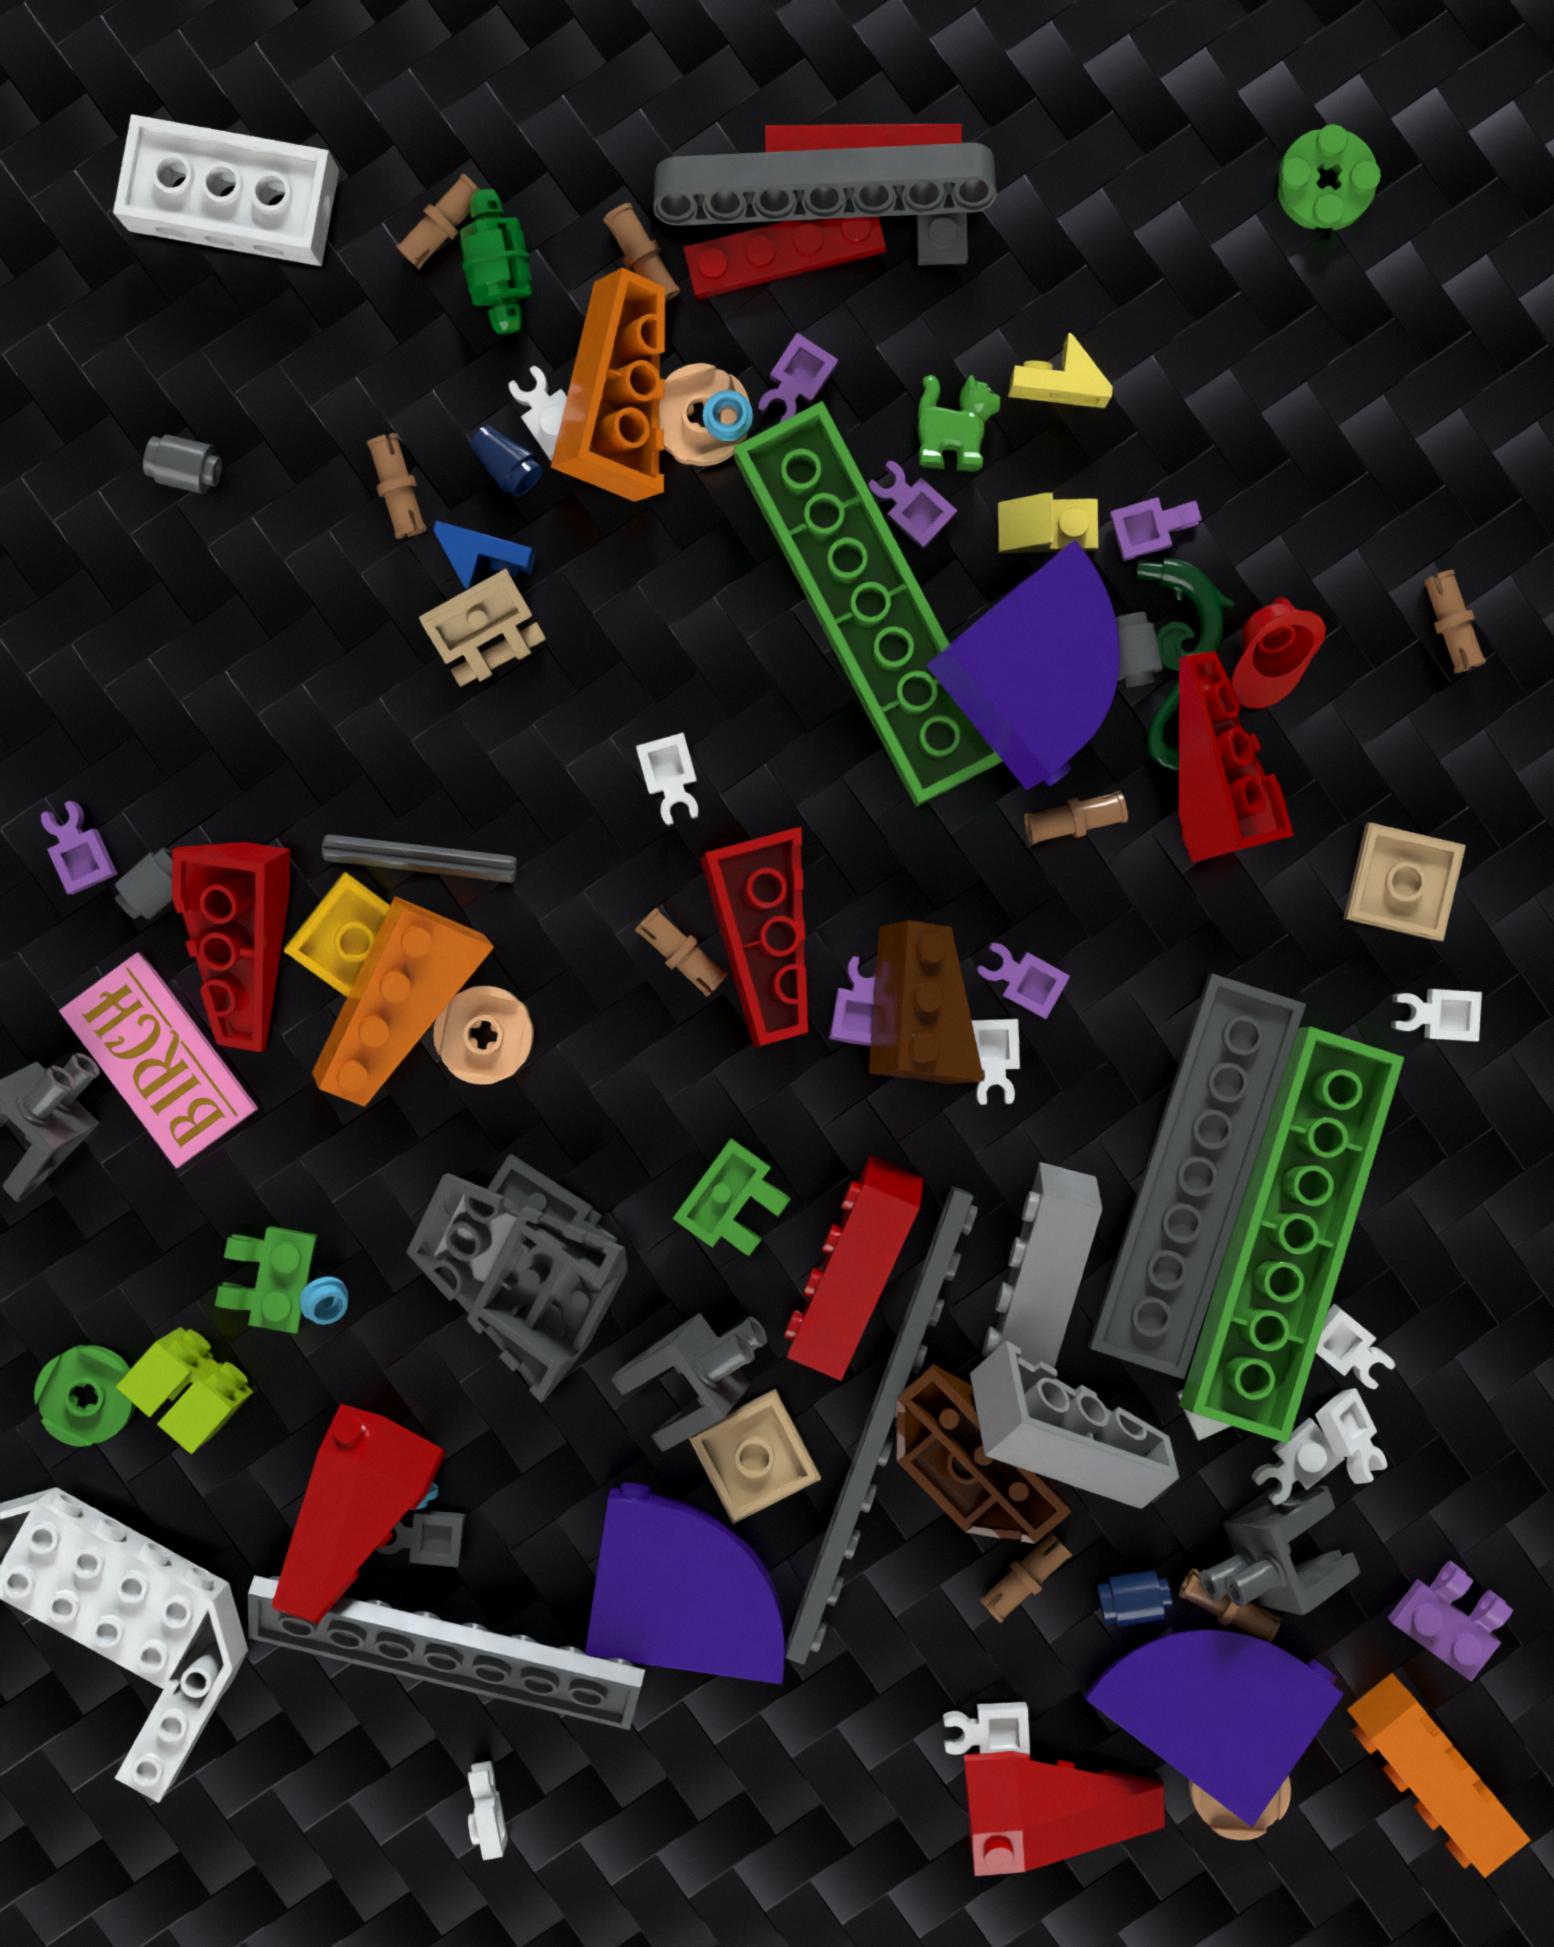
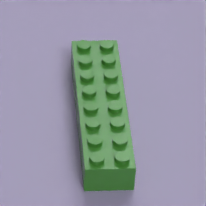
M823 401L735 446V462L915 807L1003 762L926 666L950 644Z
M1313 1027L1298 1028L1226 1249L1179 1403L1180 1407L1203 1417L1285 1443L1289 1442L1404 1057Z

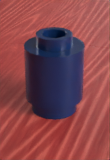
M1155 1570L1108 1577L1109 1583L1097 1584L1105 1625L1116 1623L1119 1628L1165 1620L1164 1610L1172 1608L1167 1578L1158 1579Z

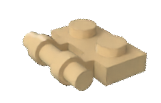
M507 569L500 571L419 617L423 627L446 664L462 655L465 656L467 661L451 669L460 687L476 678L481 682L493 675L492 669L515 656L518 660L531 654V647L546 640L537 622L521 631L518 630L516 625L533 615ZM503 633L506 638L505 640L482 653L480 652L478 646Z

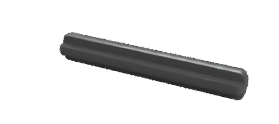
M326 835L322 845V858L330 862L508 883L515 880L517 872V859L507 855L337 835Z

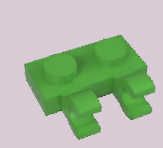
M731 1138L673 1219L712 1248L722 1236L740 1251L750 1256L762 1238L747 1226L734 1219L751 1196L772 1213L779 1216L791 1198L763 1179L771 1166Z
M269 1226L266 1229L265 1240L235 1234L232 1235V1238L228 1237L224 1257L240 1261L260 1262L255 1288L224 1282L223 1286L218 1287L215 1306L234 1310H251L248 1325L297 1334L300 1331L303 1317L299 1307V1297L303 1289L309 1284L318 1235Z

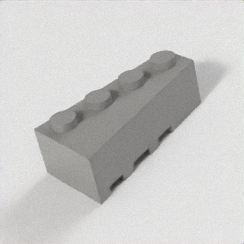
M1039 1162L1032 1192H1028L1023 1208L1022 1220L1024 1223L1020 1238L1015 1237L1010 1252L1009 1266L1012 1269L1008 1283L1002 1282L995 1307V1311L1000 1312L997 1327L988 1328L982 1356L988 1357L1007 1340L1021 1349L1019 1357L1035 1366L1038 1362L1042 1361L1052 1368L1055 1367L1102 1212V1204L1095 1176Z
M1007 1340L970 1373L985 1456L1140 1509L1180 1478L1168 1435L1120 1407H1117L1113 1412L1108 1410L1100 1399L1097 1398V1393L1083 1385H1080L1076 1390L1056 1379L1057 1370L1040 1361L1035 1366L1019 1357L1021 1349Z

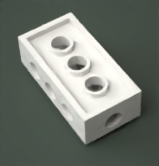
M131 114L113 213L131 232L322 266L339 169L329 150ZM186 177L181 185L172 188L178 179ZM235 186L229 195L220 197L226 188ZM284 195L281 202L268 206L272 198Z

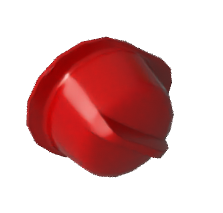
M1278 597L1272 605L1265 606L1256 611L1247 620L1242 631L1244 653L1236 665L1231 679L1232 688L1241 705L1248 708H1265L1278 703L1290 694L1325 639L1326 626L1319 615L1311 611H1301L1295 608L1287 599Z

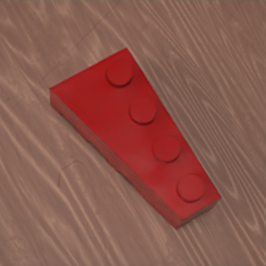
M801 827L706 852L700 858L753 1047L808 1033L806 967L804 965L805 923L803 920Z
M871 1154L869 1155L858 1183L851 1181L845 1194L841 1209L846 1210L840 1226L832 1224L821 1252L826 1253L827 1256L820 1270L813 1267L802 1293V1295L809 1297L803 1312L794 1310L783 1336L791 1340L787 1358L842 1381L920 1209L924 1177Z

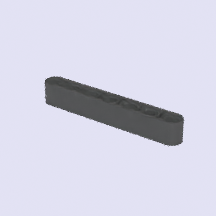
M979 143L676 156L664 159L655 168L653 210L662 222L676 226L977 212L988 208L995 201L997 194L995 162L992 151Z

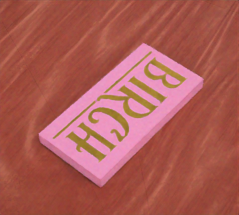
M142 952L134 954L59 1010L175 1168L184 1165L258 1110V1107Z

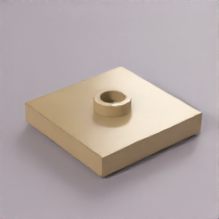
M1366 823L1343 919L1435 941H1443L1466 845L1374 823Z
M776 1389L729 1412L723 1419L689 1437L733 1524L821 1479Z

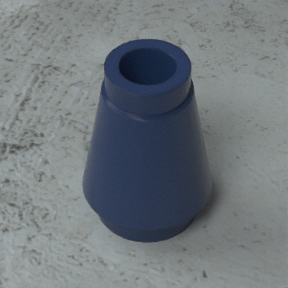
M489 425L481 428L473 436L470 448L476 453L504 493L511 492L515 497H520L535 486L542 474V467L537 463V456L495 431Z

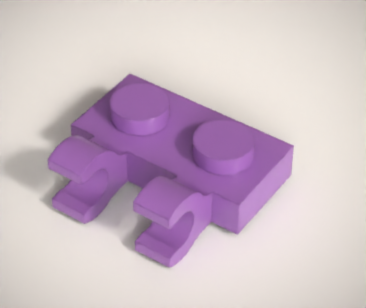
M1449 1560L1430 1587L1417 1579L1388 1618L1392 1624L1468 1680L1472 1681L1501 1644L1491 1632L1501 1627L1507 1621L1513 1609L1506 1605V1602L1490 1589L1481 1597L1469 1616L1451 1603L1454 1600L1459 1599L1466 1593L1473 1580L1466 1575L1467 1573Z

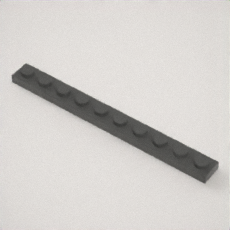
M953 1186L950 1188L786 1642V1658L805 1665L809 1651L818 1652L822 1644L827 1624L820 1620L826 1604L834 1606L837 1602L844 1579L838 1576L837 1573L843 1557L851 1560L856 1550L860 1531L855 1530L854 1526L859 1512L868 1513L873 1503L877 1485L870 1482L876 1465L885 1467L892 1450L894 1439L887 1435L893 1418L897 1419V1396L904 1391L910 1372L918 1374L927 1352V1346L921 1344L927 1325L935 1328L944 1305V1300L938 1298L939 1291L944 1279L948 1281L953 1280L959 1265L961 1253L954 1251L960 1233L966 1235L970 1233L976 1218L978 1207L971 1205L973 1196L970 1192Z

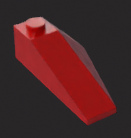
M1216 651L1179 658V818L1182 826V839L1188 849L1191 863L1294 836L1281 787L1274 774L1265 775L1255 753L1261 749L1260 743L1255 733L1248 735L1244 731L1237 717L1240 711V702Z
M248 842L185 846L172 849V899L176 912L183 914L190 937L186 941L190 957H196L203 981L200 992L217 1045L263 1052L266 1049L289 902L290 849Z
M340 1404L319 1448L271 1607L274 1610L318 1624L359 1576L358 1568L379 1545L383 1548L391 1539L393 1534L390 1531L409 1509L414 1511L425 1499L446 1452L437 1445L384 1416Z
M1016 1751L964 1755L968 1832L975 1876L1026 1872L1165 1827L1164 1786L1162 1780L1108 1769L1098 1774L1075 1769L1074 1763L1057 1760L1056 1765L1032 1761L1029 1754Z

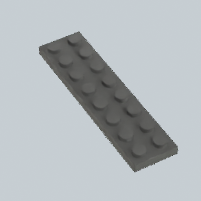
M1209 973L1088 1344L1090 1349L1181 1379L1185 1378L1306 1006L1305 1003Z
M254 1575L248 1592L249 1639L630 1730L645 1669L634 1667L627 1660L620 1658L603 1660L587 1656L583 1651L574 1647H549L538 1644L534 1639L525 1635H512L508 1637L491 1633L479 1624L465 1623L458 1625L442 1621L439 1617L429 1612L418 1611L408 1613L392 1609L389 1604L383 1601L367 1600L363 1602L346 1598L343 1595L322 1620L316 1624L274 1610L271 1605L280 1577L272 1576L267 1579Z

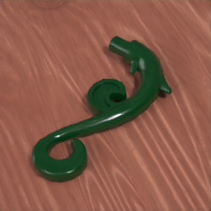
M1163 556L1161 561L1137 559L1135 579L1158 581L1159 586L1170 587L1179 601L1183 600V594H1186L1198 611L1200 637L1198 645L1191 653L1185 652L1181 648L1182 641L1194 638L1195 633L1189 626L1184 623L1170 622L1159 629L1156 638L1162 665L1166 669L1179 671V658L1213 651H1216V654H1218L1223 635L1224 618L1222 608L1232 609L1234 602L1225 597L1200 569L1188 562ZM1179 681L1158 708L1151 721L1147 735V748L1152 758L1160 766L1170 770H1179V749L1167 747L1162 734L1164 725L1179 707Z

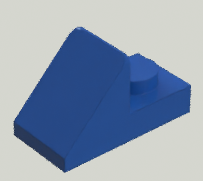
M440 521L435 522L433 530L466 590L478 584L484 562L490 563L488 570L496 574L507 569L511 578H517L518 572L532 574L537 556L531 547Z

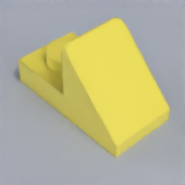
M1068 333L1063 345L1060 371L1053 370V365L1044 361H1026L1023 366L1015 365L1010 377L1008 397L1105 408L1112 397L1113 387L1071 333Z
M1043 493L998 502V553L1058 552L1073 540L1077 541L1084 552H1094L1098 549V499L1053 500L1052 493Z

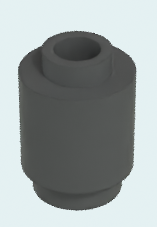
M166 434L162 438L153 436L149 440L144 454L143 469L145 475L154 477L155 482L158 484L205 494L210 486L215 487L219 482L222 471V459L216 457L213 445Z
M1146 612L1116 617L1120 647L1117 681L1125 680L1126 688L1155 682L1154 673L1163 670L1154 624L1148 623Z
M164 847L156 854L149 852L115 883L117 890L120 892L115 897V900L132 918L136 919L142 915L150 920L172 900V853Z

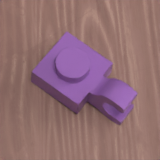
M1159 497L1111 511L1109 514L1123 562L1170 548L1172 541L1169 532L1197 526L1198 522L1202 520L1196 501L1162 511Z

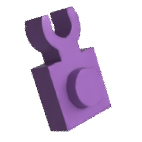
M797 333L770 373V379L780 386L778 389H772L762 396L759 402V413L764 415L770 405L781 403L787 410L780 421L781 423L796 415V402L799 398L812 405L837 367L838 359Z
M888 461L885 465V470L893 476L895 484L891 488L884 489L874 480H871L868 483V489L875 499L883 502L890 501L895 505L887 514V518L918 547L924 550L956 515L957 510L922 478L911 488L905 483L903 469L897 463Z
M68 801L64 803L69 812V820L65 825L59 826L53 813L47 811L41 814V821L44 828L49 833L57 835L59 839V844L47 850L67 894L73 895L118 874L98 830L90 829L83 833L81 829L84 823L83 811L76 802Z
M991 943L988 949L999 954L1002 963L1000 968L996 971H989L987 968L979 965L976 972L986 980H1005L1008 984L1002 996L1047 1019L1070 976L1028 952L1024 953L1018 964L1013 961L1010 951L1005 946Z
M853 956L846 970V976L852 985V989L839 988L837 990L829 1039L871 1047L876 966L873 977L863 978L857 970L859 957Z

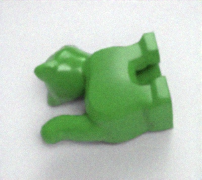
M933 375L926 376L923 379L925 391L920 399L918 409L917 433L921 444L919 449V465L922 466V469L944 470L942 452L952 450L957 453L958 471H978L983 466L980 448L985 434V422L990 416L999 412L1000 396L993 393L987 383L975 381L974 375H971L959 396L961 411L937 407L941 389L939 381Z

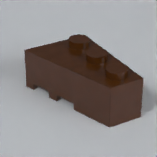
M911 920L879 927L869 1062L870 1074L946 1084L984 1081L952 927Z

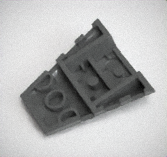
M449 1173L442 1176L406 1252L449 1301L456 1298L469 1313L467 1321L479 1334L485 1331L503 1351L499 1357L512 1371L518 1368L532 1383L533 1386L530 1388V1392L540 1403L546 1400L588 1347L628 1271L625 1247Z

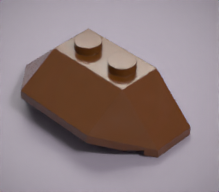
M933 1364L897 1396V1462L964 1532L996 1538L1021 1539V1542L1035 1544L1072 1512L1071 1506L1054 1479L985 1456L973 1387L970 1384Z

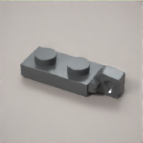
M512 1154L507 1157L487 1190L615 1243L617 1240L616 1237L597 1225L602 1215L593 1210V1206Z

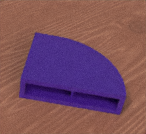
M1073 540L1045 561L926 664L928 669L1026 790L1042 781L1051 786L1064 777L1073 768L1068 760L1096 733L1111 706L1119 674L1120 647L1115 614L1103 581L1076 540Z
M622 1483L620 1489L611 1487L607 1501L585 1654L599 1658H620L633 1663L782 1684L785 1640L781 1605L766 1567L749 1543L728 1523L695 1504L674 1497L650 1493V1487L642 1484Z
M1201 1629L1166 1634L1131 1649L1114 1661L1096 1679L1083 1698L1253 1828L1344 1693L1333 1685L1337 1677L1313 1659L1307 1666L1287 1651L1252 1636L1229 1631Z

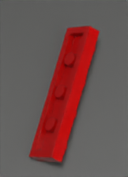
M962 124L765 125V152L962 143Z
M879 217L785 221L686 246L683 249L696 300L884 253L886 245Z

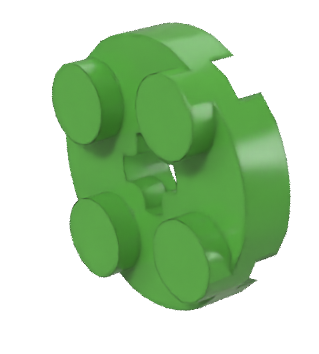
M1327 125L1323 129L1313 130L1304 134L1288 149L1279 168L1278 196L1285 212L1299 225L1314 230L1316 227L1332 228L1331 230L1342 229L1354 223L1371 204L1376 187L1380 181V169L1370 148L1359 137L1351 132H1347L1339 125ZM1318 170L1334 171L1338 176L1336 182L1339 188L1334 190L1331 186H1326L1322 190L1318 187L1317 182L1321 177Z
M94 1345L75 1346L52 1359L41 1371L34 1390L35 1405L39 1404V1412L43 1417L41 1422L45 1429L59 1441L79 1447L103 1442L119 1433L129 1423L136 1408V1405L116 1388L117 1384L131 1368L113 1351ZM87 1384H90L95 1388L94 1393L98 1396L97 1403L91 1402L86 1408H83L79 1405L80 1396L75 1393L76 1386L85 1387Z

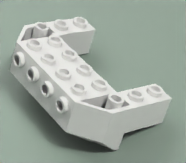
M57 1487L0 1503V1599L164 1689L115 1777L120 1782L159 1803L175 1782L222 1695L233 1682L248 1651L229 1583Z

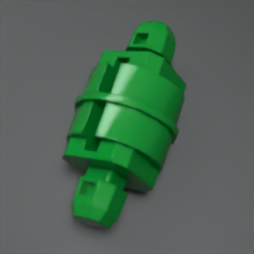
M494 189L478 190L471 195L470 199L471 219L475 221L460 230V246L463 257L462 270L466 273L468 290L472 296L473 305L491 306L492 309L488 310L496 333L510 334L520 330L522 324L521 306L516 304V302L532 294V280L528 263L530 255L526 252L524 235L520 228L519 219L516 217L501 218L504 211L500 197Z

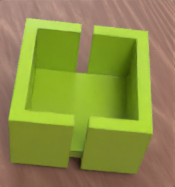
M179 1327L157 1340L117 1384L116 1388L148 1417H151L167 1398L171 1401L175 1400L191 1382L190 1388L157 1425L192 1454L221 1429L253 1391L245 1385L248 1380L237 1367L228 1362L218 1364L212 1359L213 1355L208 1352L211 1346L200 1334L191 1329L186 1332Z

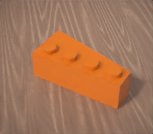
M623 267L594 282L551 463V468L634 502L664 492V474H659V451L664 450V429H659V401L664 399L665 379H660V354L665 352L664 286Z
M395 896L312 1071L318 1088L365 1107L494 948L486 936Z
M1393 1673L1389 1674L1347 1709L1357 1722V1725L1351 1729L1352 1733L1370 1755L1378 1749L1386 1758L1388 1763L1382 1769L1401 1792L1410 1787L1420 1799L1413 1807L1434 1831L1441 1825L1449 1834L1451 1839L1445 1843V1846L1464 1869L1473 1863L1483 1877L1486 1878L1531 1841Z

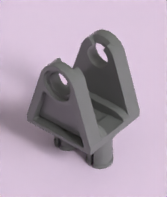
M76 1053L73 1055L63 1069L51 1066L45 1070L38 1062H35L0 1080V1128L10 1119L26 1134L25 1138L32 1144L2 1186L16 1202L23 1200L32 1193L100 1123L76 1099L88 1084L99 1075L97 1064L84 1054Z
M698 1313L623 1366L610 1380L619 1392L624 1395L674 1366L679 1374L683 1372L698 1393V1396L658 1426L659 1429L651 1434L659 1449L665 1451L718 1422L729 1413L750 1386V1382L742 1373L740 1367L753 1361L754 1350L767 1343V1335L755 1318L748 1317L742 1324L719 1338L701 1313Z
M1318 1485L1312 1486L1308 1490L1302 1489L1290 1494L1287 1500L1281 1504L1274 1505L1272 1502H1269L1223 1521L1222 1524L1233 1550V1557L1200 1572V1583L1207 1596L1213 1601H1218L1228 1594L1232 1602L1237 1606L1243 1607L1252 1600L1253 1603L1259 1606L1304 1615L1357 1577L1360 1573V1568L1353 1552L1342 1556L1340 1550H1336L1293 1566L1289 1556L1292 1551L1289 1542L1335 1509L1328 1486Z

